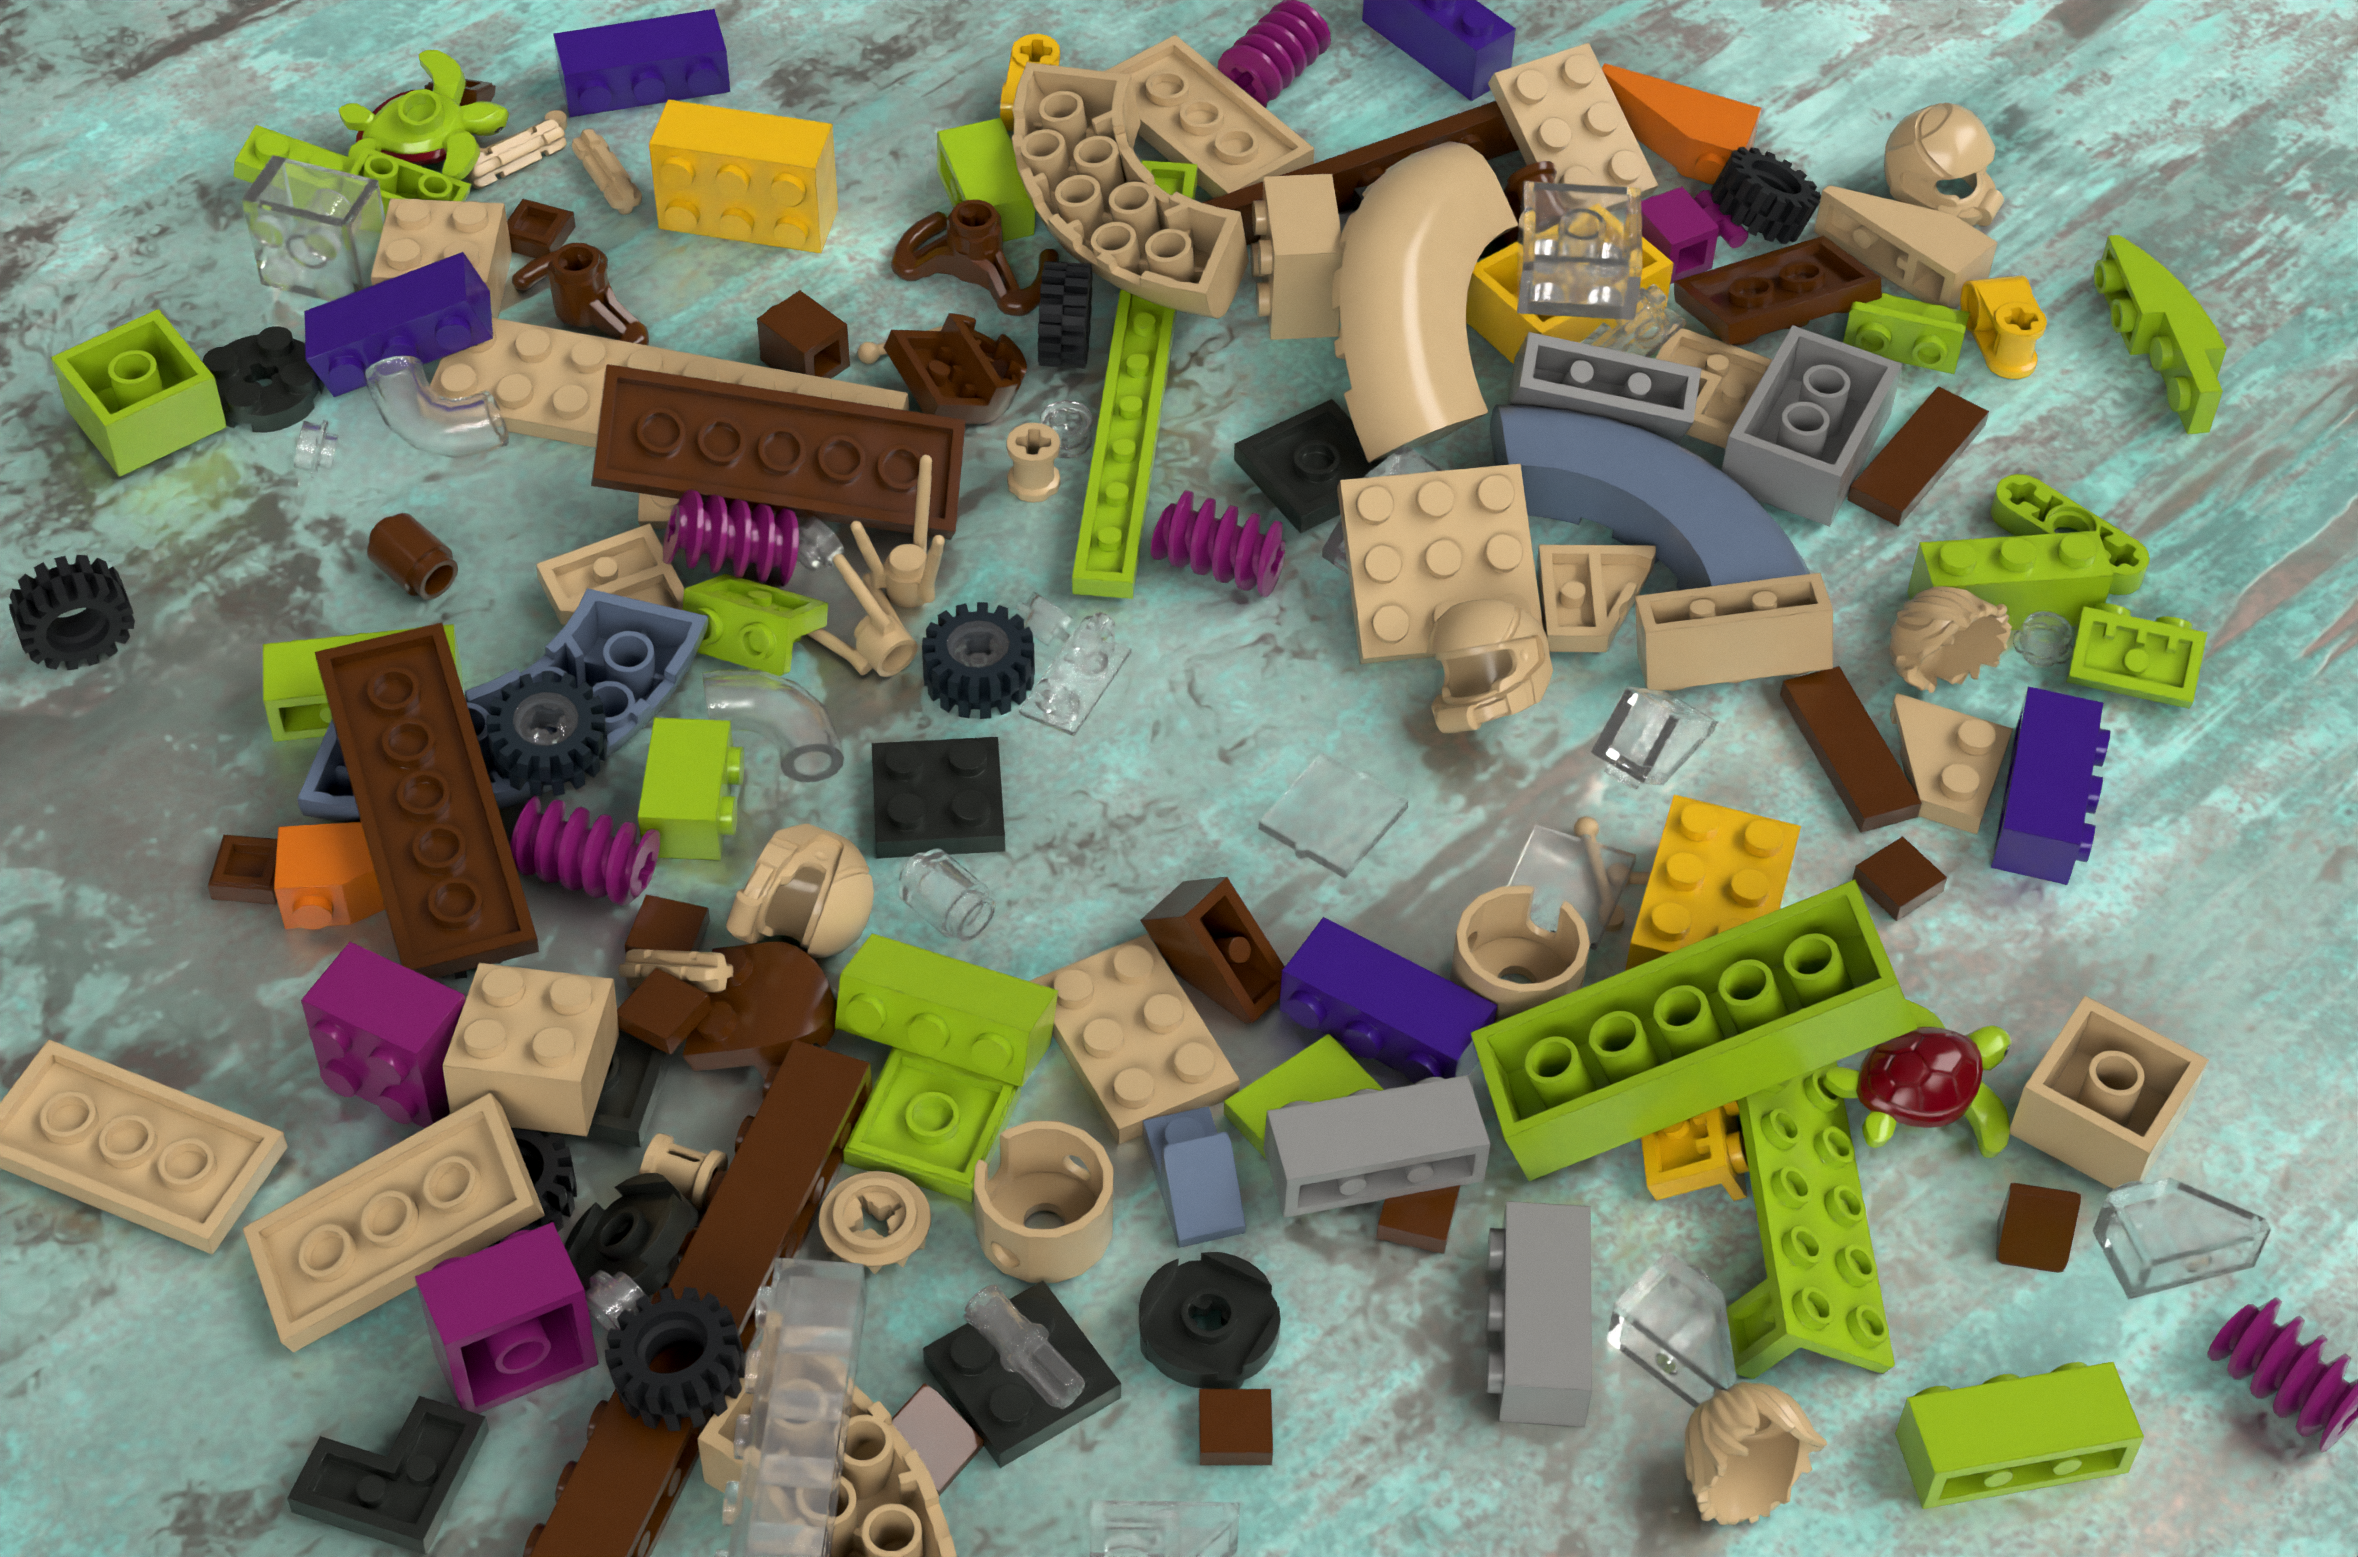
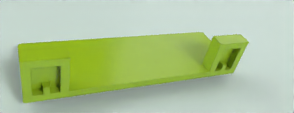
M1837 1061L1737 1100L1767 1279L1722 1310L1731 1371L1750 1379H1755L1800 1347L1881 1374L1895 1366L1844 1098H1840L1832 1093L1822 1082L1827 1071L1833 1067H1838Z

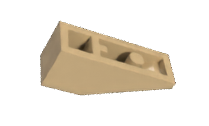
M1832 185L1822 190L1814 232L1820 236H1825L1852 257L1921 301L1955 309L1960 305L1961 289L1966 281L1989 278L1998 242L1955 215Z

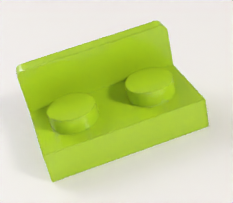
M1882 293V298L1868 303L1858 301L1852 303L1843 343L1896 362L1955 374L1970 312Z
M723 574L685 588L682 610L708 616L707 630L697 653L772 675L782 676L791 670L793 643L800 641L803 635L827 626L829 603L743 578H736L729 574Z
M2099 603L2094 605V608L2083 606L2075 625L2074 634L2076 636L2066 682L2190 709L2194 702L2208 632L2194 630L2190 622L2176 617L2162 616L2157 617L2155 621L2132 617L2129 609L2115 604Z

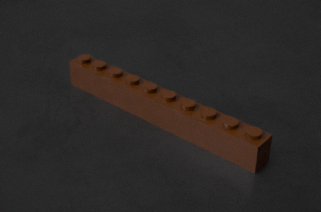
M798 1040L793 1041L783 1063L775 1062L770 1067L763 1086V1102L755 1117L748 1115L741 1123L735 1141V1156L727 1171L719 1170L715 1174L707 1194V1211L699 1227L694 1226L685 1236L678 1251V1267L670 1283L665 1282L660 1288L672 1287L675 1299L682 1298L684 1287L697 1288L700 1301H702L707 1292L718 1297L721 1308L726 1305L732 1313L746 1355L744 1357L745 1362L820 1212L823 1201L844 1163L843 1150L872 1091L871 1063ZM659 1290L652 1297V1305L661 1302ZM693 1344L670 1347L654 1358L649 1369L657 1373L681 1371L691 1366L703 1354V1348ZM615 1388L609 1401L601 1400L596 1405L587 1428L588 1443L578 1462L571 1460L564 1467L556 1487V1505L547 1523H538L531 1531L524 1548L523 1557H650L700 1456L697 1438L707 1424L694 1428L691 1418L685 1417L681 1418V1431H668L665 1420L662 1417L656 1429L644 1425L641 1414L636 1419H633L627 1413L624 1403L620 1402ZM711 1408L703 1411L706 1423L709 1422L714 1414Z

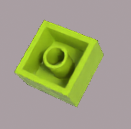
M159 309L50 357L65 408L119 477L227 427L214 375Z

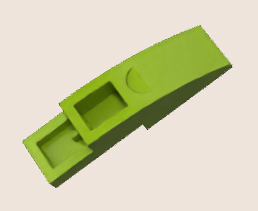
M255 125L234 161L233 177L287 195V212L316 221L374 232H382L390 198L465 201L471 188L470 183L365 146L357 160L259 125Z
M2108 236L2102 259L2097 260L2094 266V284L2097 292L2104 294L2109 305L2113 330L2116 333H2121L2130 355L2150 354L2153 369L2160 371L2167 387L2168 404L2173 412H2178L2186 433L2210 432L2223 393L2217 377L2227 350L2226 345L2200 303L2172 273L2144 250L2122 236Z

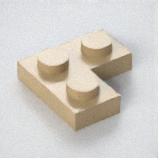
M1676 325L1655 358L1702 368L1694 421L1686 435L1725 449L1730 432L1773 360Z

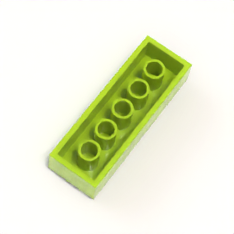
M1854 879L1473 1031L1471 1036L1504 1139L1528 1181H1532L1917 1030V1027Z

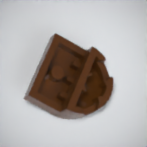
M955 313L948 314L941 331L891 330L883 347L924 413L965 419L966 424L992 422L1008 410L1027 370L1026 360L1021 350L1005 334H1001L995 341L975 330V318Z
M764 942L712 949V952L724 955L726 964H731L734 972L733 977L727 978L724 991L719 993L706 992L709 994L712 1010L687 1037L682 1056L693 1071L754 1065L765 1080L773 1063H783L794 1040L811 1045L817 1043L821 1047H825L829 1043L836 1030L835 1020L838 994L819 965L806 952L785 942Z

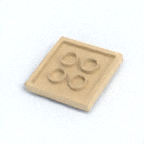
M1521 464L1339 481L1337 491L1360 664L1436 657L1435 654H1426L1429 635L1436 620L1453 605L1471 600L1492 599L1511 603L1514 607H1520L1528 612L1543 627Z

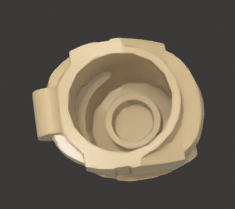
M1952 103L1931 105L1904 117L1890 133L1885 146V179L1890 187V194L1899 202L1953 214L1971 226L1976 224L1980 226L1990 225L2001 208L2004 197L2001 192L1995 189L1993 180L1986 173L1987 166L1994 160L1996 147L1983 122L1971 110ZM1961 178L1973 189L1971 195L1960 199L1957 195L1940 193L1936 187V182L1939 180Z
M1492 599L1471 600L1450 607L1436 620L1429 635L1426 654H1435L1436 661L1440 660L1442 662L1445 672L1444 684L1441 688L1442 694L1437 695L1431 705L1436 726H1438L1442 733L1449 734L1477 730L1484 722L1516 714L1542 700L1553 673L1549 645L1541 624L1520 607H1514L1511 603Z
M809 823L778 830L760 854L745 888L740 889L736 893L726 922V928L732 933L731 936L749 944H755L763 940L765 935L771 937L786 935L798 940L801 943L800 947L806 948V953L811 958H826L840 954L860 939L869 920L874 897L872 876L868 874L870 869L858 848L850 840L837 833L821 829Z

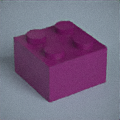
M349 942L301 999L309 1036L312 1040L320 1069V1076L330 1089L341 1096L353 1097L356 1095L379 1106L383 1113L398 1123L407 1125L413 1122L426 1128L450 1114L442 1065L465 1003V995L357 944Z
M553 1222L534 1230L517 1231L507 1236L499 1244L466 1257L446 1259L437 1264L432 1270L415 1276L432 1347L458 1408L479 1414L599 1365L585 1290Z

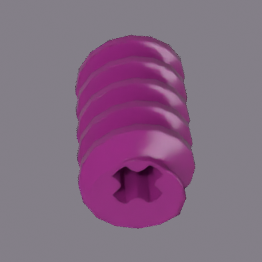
M1283 0L1275 4L1268 14L1262 16L1256 25L1249 28L1244 36L1240 37L1231 48L1222 54L1218 60L1217 69L1266 108L1267 102L1276 99L1282 89L1289 87L1294 78L1300 76L1307 66L1312 65L1316 61L1318 55L1327 51L1331 44V33L1325 20L1308 4L1297 0Z
M689 489L683 493L671 511L664 536L663 562L671 564L678 549H684L687 568L694 569L702 554H709L711 573L718 574L726 558H730L733 562V573L736 578H742L748 565L755 563L757 580L762 583L767 581L773 567L779 568L780 584L784 587L792 577L797 563L799 550L798 521L794 511L783 508L774 517L771 507L761 503L755 506L750 513L748 503L741 499H735L727 508L724 498L716 494L710 495L703 503L700 493Z
M1189 490L1184 491L1176 504L1171 503L1164 509L1151 540L1150 553L1153 559L1162 560L1168 556L1171 565L1179 568H1184L1190 563L1191 569L1198 575H1206L1213 571L1215 580L1221 583H1228L1235 578V583L1238 589L1250 591L1257 585L1261 597H1268L1273 592L1285 559L1286 544L1285 541H1282V522L1274 521L1268 531L1262 534L1260 533V514L1252 513L1243 527L1238 526V507L1230 505L1221 519L1215 518L1216 499L1207 498L1199 511L1193 510L1194 492Z
M534 795L527 802L519 815L510 843V849L519 874L529 876L537 873V876L542 881L547 883L560 881L565 888L572 891L584 888L585 892L594 898H603L608 895L609 900L619 906L630 904L647 888L654 874L660 850L661 835L658 830H647L640 843L637 844V827L633 822L627 821L623 823L616 836H612L613 819L610 815H600L593 824L592 829H590V812L585 807L576 808L567 822L565 821L566 804L564 801L559 799L553 800L546 808L544 814L541 813L542 805L539 797Z
M2277 1297L2260 1307H2256L2254 1304L2246 1305L2219 1331L2207 1352L2208 1358L2212 1361H2220L2231 1355L2227 1371L2234 1380H2242L2254 1374L2250 1391L2257 1399H2264L2277 1392L2272 1408L2278 1417L2287 1418L2300 1411L2295 1427L2302 1437H2310L2324 1429L2319 1449L2321 1453L2326 1452L2347 1432L2358 1418V1379L2350 1383L2344 1379L2351 1357L2345 1353L2327 1364L2321 1360V1356L2328 1339L2322 1334L2302 1345L2298 1338L2305 1320L2301 1316H2297L2279 1326L2275 1319L2282 1301Z

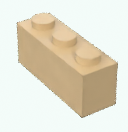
M1821 573L1635 596L1637 656L1647 692L1661 690L1676 691L1700 685L1724 682L1739 683L1748 679L1788 674L1802 675L1812 671L1833 669V608Z

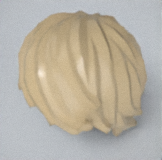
M1932 587L1917 593L1912 600L1904 603L1902 610L1897 612V620L1890 629L1892 638L1890 639L1888 649L1892 658L1891 664L1896 668L1897 675L1901 676L1909 685L1915 686L1921 691L1927 689L1929 693L1935 691L1937 677L1948 681L1952 685L1954 683L1962 685L1969 673L1972 679L1978 680L1980 665L1997 667L2000 663L1999 655L2007 649L2006 642L2010 637L2012 628L2007 622L2009 619V615L2006 614L2007 607L2004 604L1994 606L1967 590L1953 587Z
M1740 1382L1726 1390L1716 1388L1712 1398L1703 1401L1694 1410L1685 1430V1463L1687 1480L1692 1483V1491L1695 1494L1702 1520L1709 1521L1715 1518L1720 1525H1736L1738 1522H1743L1746 1519L1752 1524L1758 1521L1759 1515L1770 1517V1511L1775 1510L1781 1503L1786 1504L1790 1502L1791 1487L1802 1472L1808 1474L1812 1471L1808 1457L1809 1453L1821 1451L1827 1445V1441L1814 1430L1801 1406L1790 1395L1782 1392L1775 1386L1763 1383Z

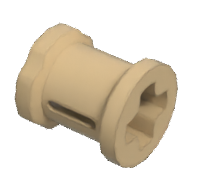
M1025 423L1015 427L1009 433L1006 440L1008 455L1013 460V466L1007 475L1008 489L1022 501L1032 503L1043 502L1056 494L1060 487V473L1054 466V459L1058 457L1060 451L1059 435L1053 428L1040 423Z
M657 1133L645 1151L639 1175L644 1173L663 1175L686 1199L692 1201V1205L697 1210L706 1212L709 1187L719 1170L727 1171L728 1157L726 1153L718 1150L705 1154L675 1144L673 1136Z

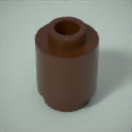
M400 513L380 520L370 533L367 548L369 560L409 595L421 596L425 600H432L446 592L454 582L458 573V565L453 560L451 549L412 515Z

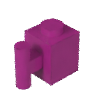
M1681 186L1635 203L1631 227L1674 263L1670 284H1673L1676 280L1712 269L1717 238L1719 236L1731 248L1742 246L1748 239L1749 234L1742 225L1738 227L1731 222L1732 215H1723L1718 210L1720 205L1713 203L1711 199L1713 194L1710 193V190L1699 192L1693 199Z

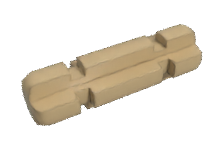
M547 119L533 126V133L531 134L529 130H524L487 149L489 154L485 155L484 151H480L478 161L466 176L468 182L470 181L475 189H482L497 182L496 175L498 174L505 178L542 160V153L550 156L563 150L567 145L563 128L554 119Z
M593 129L582 130L581 136L573 139L572 150L578 159L582 160L584 168L601 192L604 191V197L610 206L617 209L622 215L630 214L633 207L641 204L642 193L635 183H631L630 176L613 151L609 152V146L601 135H597Z
M632 949L626 952L625 963L618 966L619 976L626 977L627 985L630 988H637L655 968H658L704 992L711 993L724 991L727 978L733 977L734 972L733 966L726 964L724 955L717 952Z

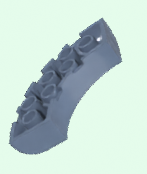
M1496 404L1494 406L1490 421L1495 466L1521 464L1528 516L1551 518L1577 525L1580 524L1582 518L1613 529L1612 538L1625 545L1656 546L1654 564L1661 561L1678 578L1676 587L1679 590L1810 574L1804 559L1787 534L1755 498L1731 477L1700 456L1676 443L1639 427L1584 412L1535 405Z
M587 588L579 606L567 624L545 646L546 654L521 673L515 668L490 682L465 690V700L498 809L513 806L534 796L530 794L529 782H526L520 791L511 787L509 775L502 779L496 772L495 762L492 763L486 721L487 715H491L489 705L493 698L496 697L502 700L501 688L510 682L519 690L521 688L519 677L528 673L531 674L533 683L542 682V671H553L554 682L558 683L561 682L564 673L575 676L576 689L585 681L593 689V698L599 695L603 703L608 741L607 758L644 728L672 696L691 667L703 641L708 626V616ZM331 719L298 795V805L304 816L344 823L361 822ZM546 721L535 724L524 731L523 739L534 745L549 746L561 743L570 737L572 729L560 722ZM552 785L543 786L542 794L553 790Z

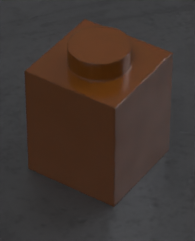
M801 290L781 303L770 307L763 315L757 318L760 360L770 368L832 379L850 367L847 324Z

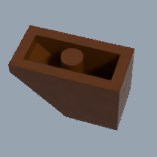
M1228 877L1183 881L1140 920L1176 975L1245 1024L1254 1023L1280 998L1282 970L1285 966Z

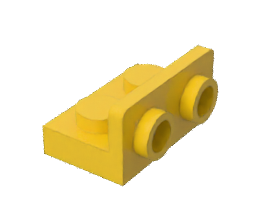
M1737 1100L1641 1137L1646 1184L1656 1201L1721 1183L1733 1201L1747 1198L1744 1173L1749 1172L1743 1132L1738 1131L1736 1115L1740 1114Z

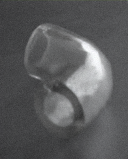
M404 355L383 359L372 364L365 371L364 377L368 391L385 425L414 449L458 458L492 452L509 444L506 423L502 418L497 402L489 391L484 390L470 396L455 399L443 397L430 387L421 360L414 356Z
M721 669L702 672L709 720H730L732 731H752L767 737L775 744L778 750L780 766L785 776L799 782H817L828 779L841 769L844 762L842 743L829 712L824 704L798 682L759 669Z

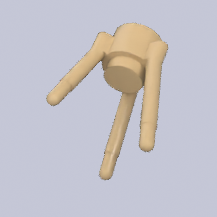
M923 455L920 458L913 544H902L895 547L885 559V563L882 564L860 521H853L850 525L855 541L870 570L871 586L875 589L885 588L886 596L890 602L903 608L919 607L935 600L934 584L945 543L942 535H935L927 555V532L932 480V458L929 455Z
M836 554L833 557L834 564L868 613L855 628L856 649L823 628L806 635L848 660L860 675L867 674L873 668L880 676H893L906 668L914 659L918 648L917 642L902 625L883 589H875L871 586L870 573H865L862 581L842 554Z

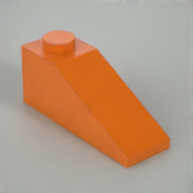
M1603 64L1602 70L1636 140L1682 176L1714 185L1734 150L1737 151L1738 148L1745 147L1749 151L1754 146L1761 107L1610 64Z
M361 822L278 827L274 891L285 929L305 928L314 930L326 926L352 925L385 910Z

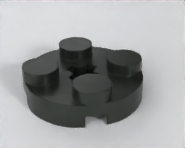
M281 326L268 327L257 335L240 338L224 347L213 348L204 355L202 361L215 377L226 425L234 428L233 421L241 424H251L253 432L261 433L274 432L295 425L312 412L315 408L313 399L319 391L322 394L324 383L306 361L305 343L293 339L291 331ZM271 379L272 383L262 387L256 381Z
M644 1173L626 1179L614 1187L622 1197L612 1202L605 1210L595 1202L573 1227L564 1247L583 1285L587 1301L595 1304H607L624 1299L632 1293L638 1298L646 1294L650 1297L667 1281L670 1272L667 1264L679 1250L685 1236L696 1225L699 1215L697 1209L663 1175Z
M1223 1252L1201 1253V1260L1188 1261L1179 1266V1258L1163 1265L1151 1276L1140 1297L1139 1330L1140 1348L1146 1360L1153 1363L1164 1375L1183 1385L1201 1389H1239L1243 1385L1244 1380L1256 1375L1264 1368L1273 1356L1278 1344L1281 1317L1279 1306H1277V1302L1271 1294L1272 1285L1265 1274L1256 1266L1240 1257ZM1212 1309L1222 1313L1221 1324L1224 1327L1212 1331L1198 1328L1197 1322L1191 1318L1194 1314L1207 1316Z

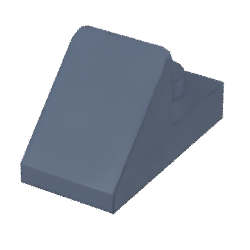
M1209 1106L1143 1120L1142 1136L1178 1248L1244 1234L1246 1224L1231 1140L1227 1132H1217Z

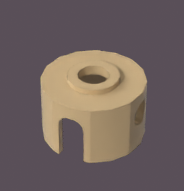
M1528 885L1498 887L1479 895L1462 912L1456 930L1450 981L1496 1004L1495 1023L1583 988L1590 947L1586 923L1573 905L1564 901L1560 908L1557 932H1549L1533 923L1530 916L1535 887ZM1516 973L1524 975L1532 983L1519 984L1500 978L1507 974Z
M1030 1121L1003 1131L1000 1134V1166L995 1175L988 1181V1164L979 1159L975 1165L974 1202L976 1237L985 1257L1004 1274L1028 1283H1039L1043 1280L1045 1283H1058L1082 1275L1103 1257L1113 1234V1166L1104 1147L1085 1130L1060 1121ZM1069 1155L1079 1157L1087 1166L1089 1172L1076 1165L1069 1158ZM1051 1211L1059 1215L1065 1225L1055 1229H1030L1025 1227L1024 1224L1033 1213Z

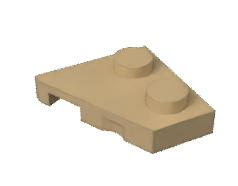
M650 523L536 564L537 578L561 625L567 624L579 606L587 588L679 610L683 608L685 588L672 564H665L663 562V547Z
M1539 544L1537 568L1541 613L1549 652H1607L1633 606L1635 596L1639 595L1654 568L1656 546Z
M1896 693L1890 718L1892 724L1898 725L1902 741L1900 757L1904 773L1911 779V786L1922 803L1918 816L1977 834L2013 728Z

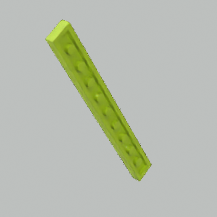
M1142 160V164L1154 175L1155 184L1167 194L1173 195L1177 191L1195 200L1197 164ZM1121 288L1072 574V594L1133 599L1177 310L1151 303Z

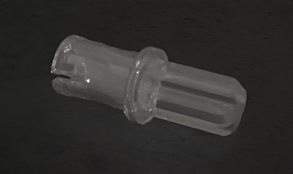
M997 1285L983 1288L970 1299L964 1309L966 1314L963 1315V1318L984 1336L1001 1355L1000 1365L1008 1372L1018 1371L1050 1406L1065 1409L1072 1405L1085 1388L1084 1378L1047 1341L1049 1338L1048 1330L1041 1323L1032 1324L1019 1312Z

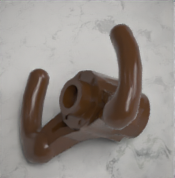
M966 200L957 204L948 217L942 212H934L917 221L904 232L894 248L891 268L894 274L906 281H917L923 277L941 273L953 275L961 281L978 284L990 291L997 303V308L1001 312L1011 316H1024L1039 306L1044 262H1059V255L1054 249L1043 250L1039 254L1038 272L1035 280L1030 286L1020 289L1003 254L1000 214L988 202ZM947 228V234L919 249L928 239Z
M585 243L566 244L556 251L549 252L530 261L512 276L513 286L519 291H527L539 281L549 276L555 314L563 323L576 327L595 325L615 340L649 345L647 327L639 322L616 299L607 276L608 258L597 247Z

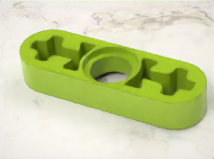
M2014 474L2006 476L1999 481L1990 511L1994 522L2014 536L2053 534L2055 529L2061 527L2073 528L2079 532L2099 531L2114 574L2109 594L2127 595L2141 587L2150 557L2146 547L2138 540L2032 476Z

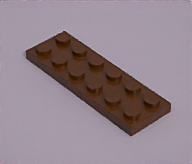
M607 364L604 373L591 486L680 499L685 491L692 489L700 493L703 503L710 495L716 494L724 498L726 506H729L735 499H741L748 503L750 510H753L755 506L761 503L770 506L772 512L776 514L785 508L794 511L796 517L850 525L853 521H860L863 527L914 534L920 458L923 455H929L932 458V480L927 536L942 535L944 539H952L956 532L966 420Z
M437 623L315 652L317 667L400 965L430 979H435L477 968L479 963L494 964L539 952L535 928L443 624Z

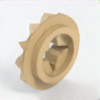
M884 1171L859 1173L841 1181L826 1196L819 1213V1228L826 1251L834 1252L839 1256L847 1269L854 1264L867 1266L875 1275L882 1266L897 1263L904 1268L908 1257L913 1252L924 1250L926 1237L931 1226L929 1203L920 1188L903 1176ZM863 1207L869 1215L873 1214L878 1221L889 1218L887 1220V1237H883L882 1234L878 1235L872 1228L862 1231L864 1229Z

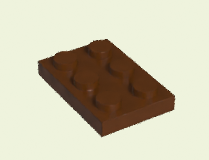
M1820 236L1674 281V296L1677 304L1728 345H1744L1756 341L1761 335L1784 328L1790 329L1792 325L1800 328L1807 325L1810 320L1832 313H1848L1852 303L1855 301L1868 303L1882 298V284L1879 275L1825 236Z

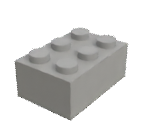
M1792 325L1728 436L1722 472L1731 477L1756 500L1830 527L1850 490V486L1858 476L1891 415L1903 364Z

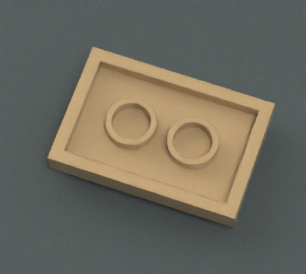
M1589 43L1496 72L1489 80L1488 85L1526 164L1530 165L1541 161H1551L1554 163L1557 170V175L1554 179L1563 203L1569 204L1573 212L1596 200H1600L1605 206L1612 209L1650 196L1659 186Z
M1148 934L1030 980V982L1058 990L1052 1035L1118 1145L1142 1136L1143 1120L1207 1106L1211 1107L1239 1092V1077Z

